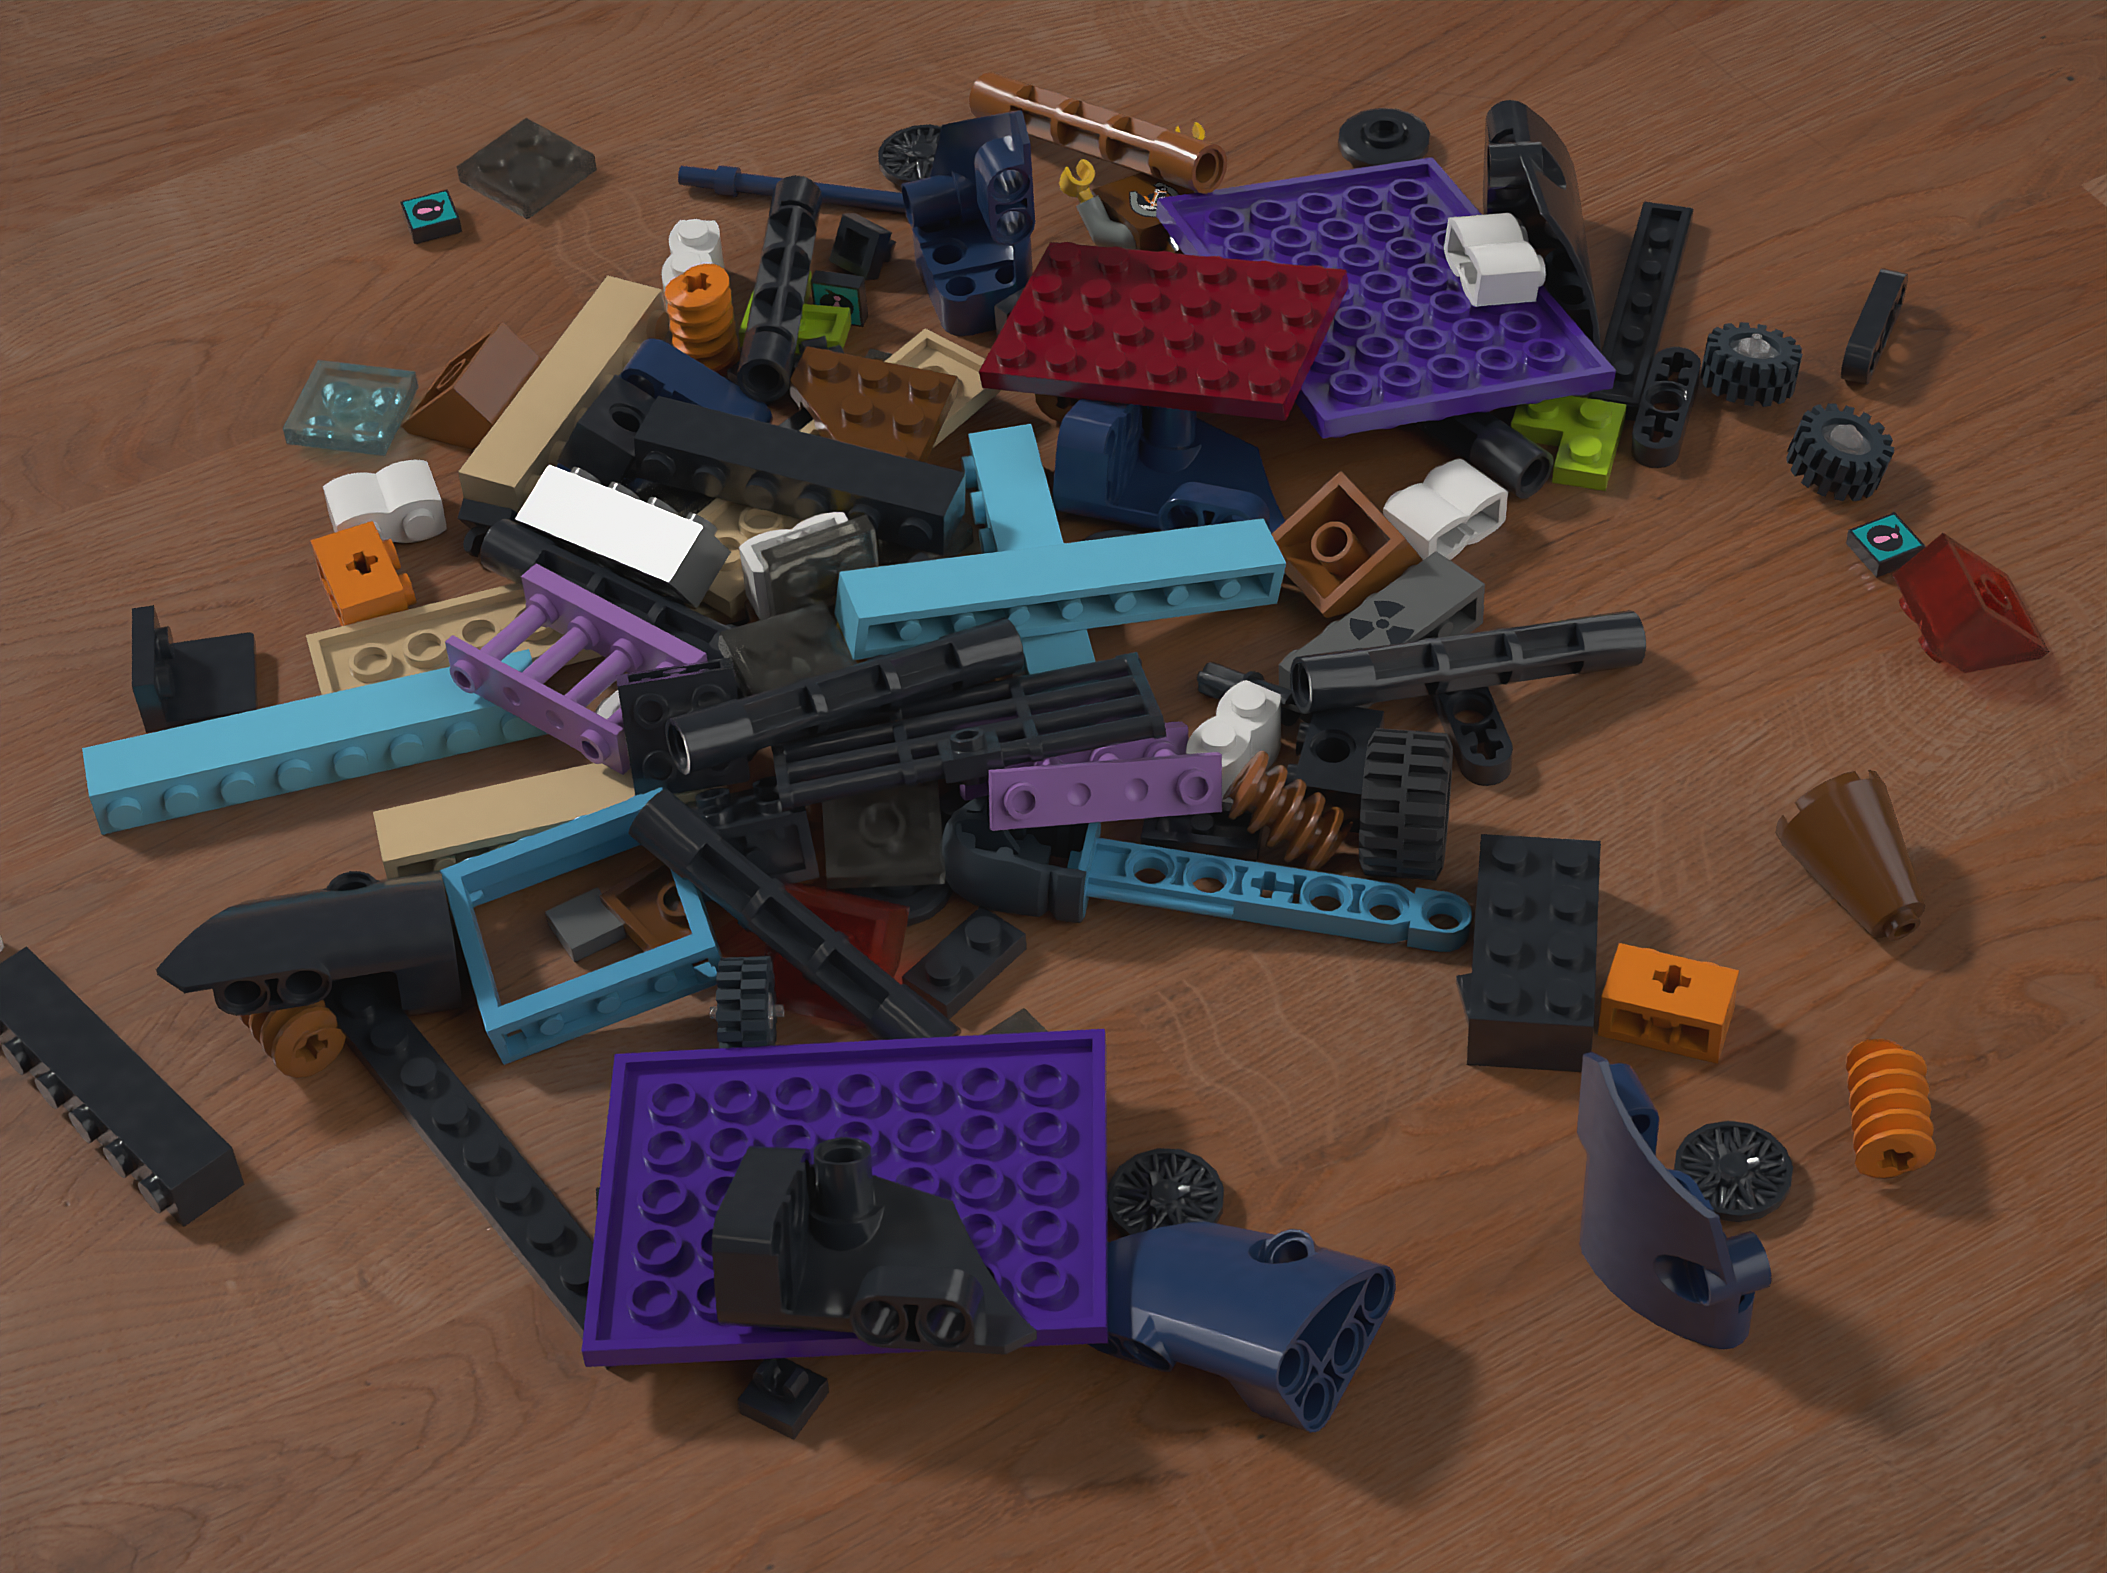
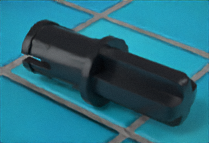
M1209 662L1197 674L1196 680L1199 682V692L1209 697L1221 700L1225 693L1233 686L1247 680L1281 695L1282 725L1292 726L1301 715L1299 712L1282 707V703L1296 706L1292 691L1265 681L1263 675L1259 672L1249 671L1245 674L1223 665Z

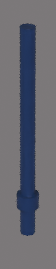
M719 165L717 170L680 166L678 172L679 185L714 189L716 195L737 197L739 193L772 197L775 186L783 179L741 173V169L738 167ZM815 182L821 190L822 203L906 213L902 193Z

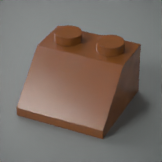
M501 322L446 364L400 426L409 434L473 450L481 443L543 360L508 326Z
M1342 471L1336 474L1272 533L1286 561L1284 573L1326 618L1352 612L1362 605L1369 595L1380 592L1397 580L1408 567L1423 561L1406 538Z

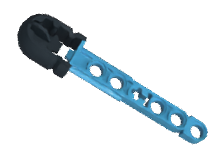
M989 795L975 798L953 813L946 824L939 847L940 865L946 881L955 893L973 905L983 906L988 910L1041 917L1050 910L1056 920L1078 924L1085 917L1089 897L1387 944L1408 940L1407 947L1450 952L1459 949L1466 943L1472 920L1471 907L1467 901L1459 895L1450 892L1416 887L1414 894L1399 884L1100 838L1101 822L992 831L990 829ZM1050 856L1069 859L1067 868L1048 865ZM1153 868L1161 871L1166 878L1155 884H1147L1137 879L1135 874L1140 870ZM1201 878H1214L1223 883L1224 888L1214 893H1206L1194 887L1193 883ZM1263 890H1269L1274 892L1272 894V898H1264L1260 896L1262 895ZM1293 893L1300 894L1299 904L1292 903ZM1318 896H1330L1338 900L1342 906L1333 911H1322L1315 908L1310 901ZM1377 905H1388L1398 910L1400 916L1393 920H1380L1371 915L1369 910ZM1437 914H1446L1454 917L1460 925L1450 930H1442L1430 924L1428 919Z

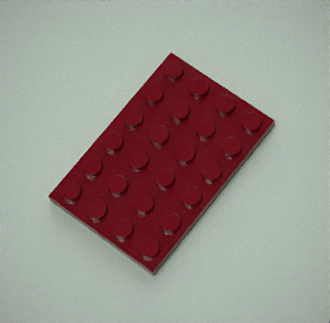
M1050 242L979 370L982 388L1286 421L1349 287L1347 270L1324 268L1319 265L1281 264L1266 260L1249 261L1228 259L1220 256L1207 257L1175 254L1169 251L1133 250L1117 246L1101 247L1079 245L1072 242Z

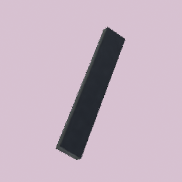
M1643 202L1601 351V354L1616 370L1614 385L1612 389L1590 392L1588 399L1626 404L1625 420H1636L1652 362L1658 353L1693 222L1694 208L1653 202Z

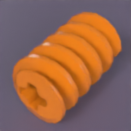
M717 264L696 265L686 270L684 274L672 279L665 287V299L668 302L667 312L670 317V331L673 334L672 344L678 350L719 375L726 376L727 370L740 360L734 309L731 303L732 294L729 288V276L725 269Z
M1866 1039L1855 1045L1847 1054L1846 1069L1848 1072L1847 1086L1850 1092L1849 1107L1852 1112L1851 1128L1854 1132L1853 1148L1856 1152L1855 1165L1859 1173L1872 1178H1891L1926 1166L1935 1157L1936 1145L1932 1139L1934 1126L1930 1119L1932 1108L1928 1100L1929 1084L1925 1078L1927 1064L1923 1057L1913 1051L1904 1050L1898 1043L1886 1039Z

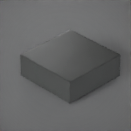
M598 887L545 912L548 926L574 962L627 938L623 924L601 903L599 896L602 893Z

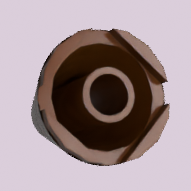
M1868 770L1870 779L1863 780L1859 778L1856 771L1847 772L1821 783L1795 801L1800 812L1789 823L1785 816L1782 815L1777 822L1775 833L1782 846L1873 937H1888L1891 941L1899 940L1911 934L1919 927L1921 923L1919 917L1925 911V903L1886 784L1876 771Z

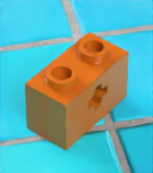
M373 521L310 540L320 580L340 626L409 610L408 606L417 603L407 573L399 575L396 573V570L401 569L391 538L382 541Z
M1619 943L1601 996L1598 1036L1718 1064L1735 1008L1739 970L1719 966L1712 962H1701L1670 955L1651 948H1640Z

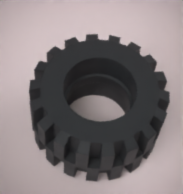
M1382 728L1374 730L1367 745L1360 812L1359 862L1365 875L1436 881L1443 870L1449 821L1453 747L1447 733Z

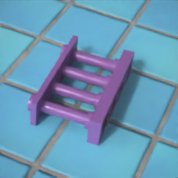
M535 564L521 576L526 599V610L479 650L454 635L445 641L450 663V675L455 684L463 691L475 693L579 750L591 762L595 764L602 763L624 775L630 769L621 707L608 719L586 707L617 680L616 675L625 672H640L707 661V654L550 570ZM541 626L550 627L564 635L522 673L501 662ZM582 649L593 650L606 657L603 662L565 695L543 685Z
M1182 721L1165 723L1167 735L1165 738H1149L1047 758L1039 762H1026L1004 767L1005 769L989 770V781L972 786L960 785V796L966 801L989 795L990 829L992 831L1222 812V754L1219 752L1186 754L1188 726Z

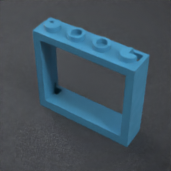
M662 787L645 794L633 796L626 801L589 815L579 816L570 822L535 835L523 837L514 843L479 856L467 858L458 864L440 870L485 1030L504 1065L717 985L718 963L720 958L723 957L701 891L691 881L683 880L672 870L671 872L692 932L691 935L505 1005H501L473 907L641 845L629 835L630 826L645 804L663 790ZM708 958L709 962L693 966L694 963ZM519 1029L522 1030V1032L508 1037V1033Z

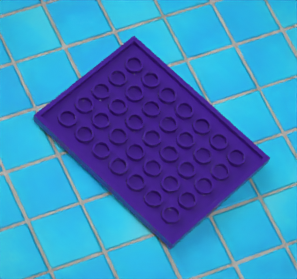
M1433 157L1217 189L1208 194L1197 192L1157 199L1156 217L1186 255L1220 256L1228 259L1249 261L1266 260L1281 264L1319 265L1324 268L1347 270L1349 287L1295 400L1297 406L1322 439L1329 437L1340 438L1348 434L1375 429H1392L1398 425L1427 420L1439 421L1446 417L1473 412H1490L1496 408L1520 404H1537L1543 400L1572 395L1583 396L1590 392L1613 388L1616 370L1543 285L1538 287L1537 298L1534 302L1473 306L1464 293L1460 277L1452 272L1447 262L1444 243L1448 218L1482 214Z
M1105 1029L615 1054L581 1350L585 1366L600 1367L932 1351L871 1346L860 1340L855 1333L727 1326L720 1325L718 1322L712 1256L713 1226L717 1211L749 1146L809 1149L812 1164H814V1148L818 1144L829 1139L842 1137L857 1138L871 1146L873 1175L954 1202L972 1243L993 1279L1019 1315L1037 1330V1339L1022 1347L1108 1343L1107 1044Z

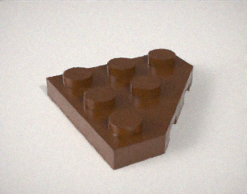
M807 346L790 379L791 397L800 408L805 407L813 417L815 429L821 437L926 463L958 393V376Z

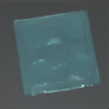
M318 360L283 427L286 444L385 456L418 390L416 372Z

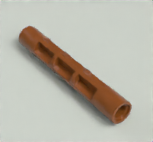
M993 72L982 74L976 79L971 88L969 106L976 118L1022 110L1029 136L1203 194L1213 192L1224 179L1227 169V157L1225 151L1219 145Z

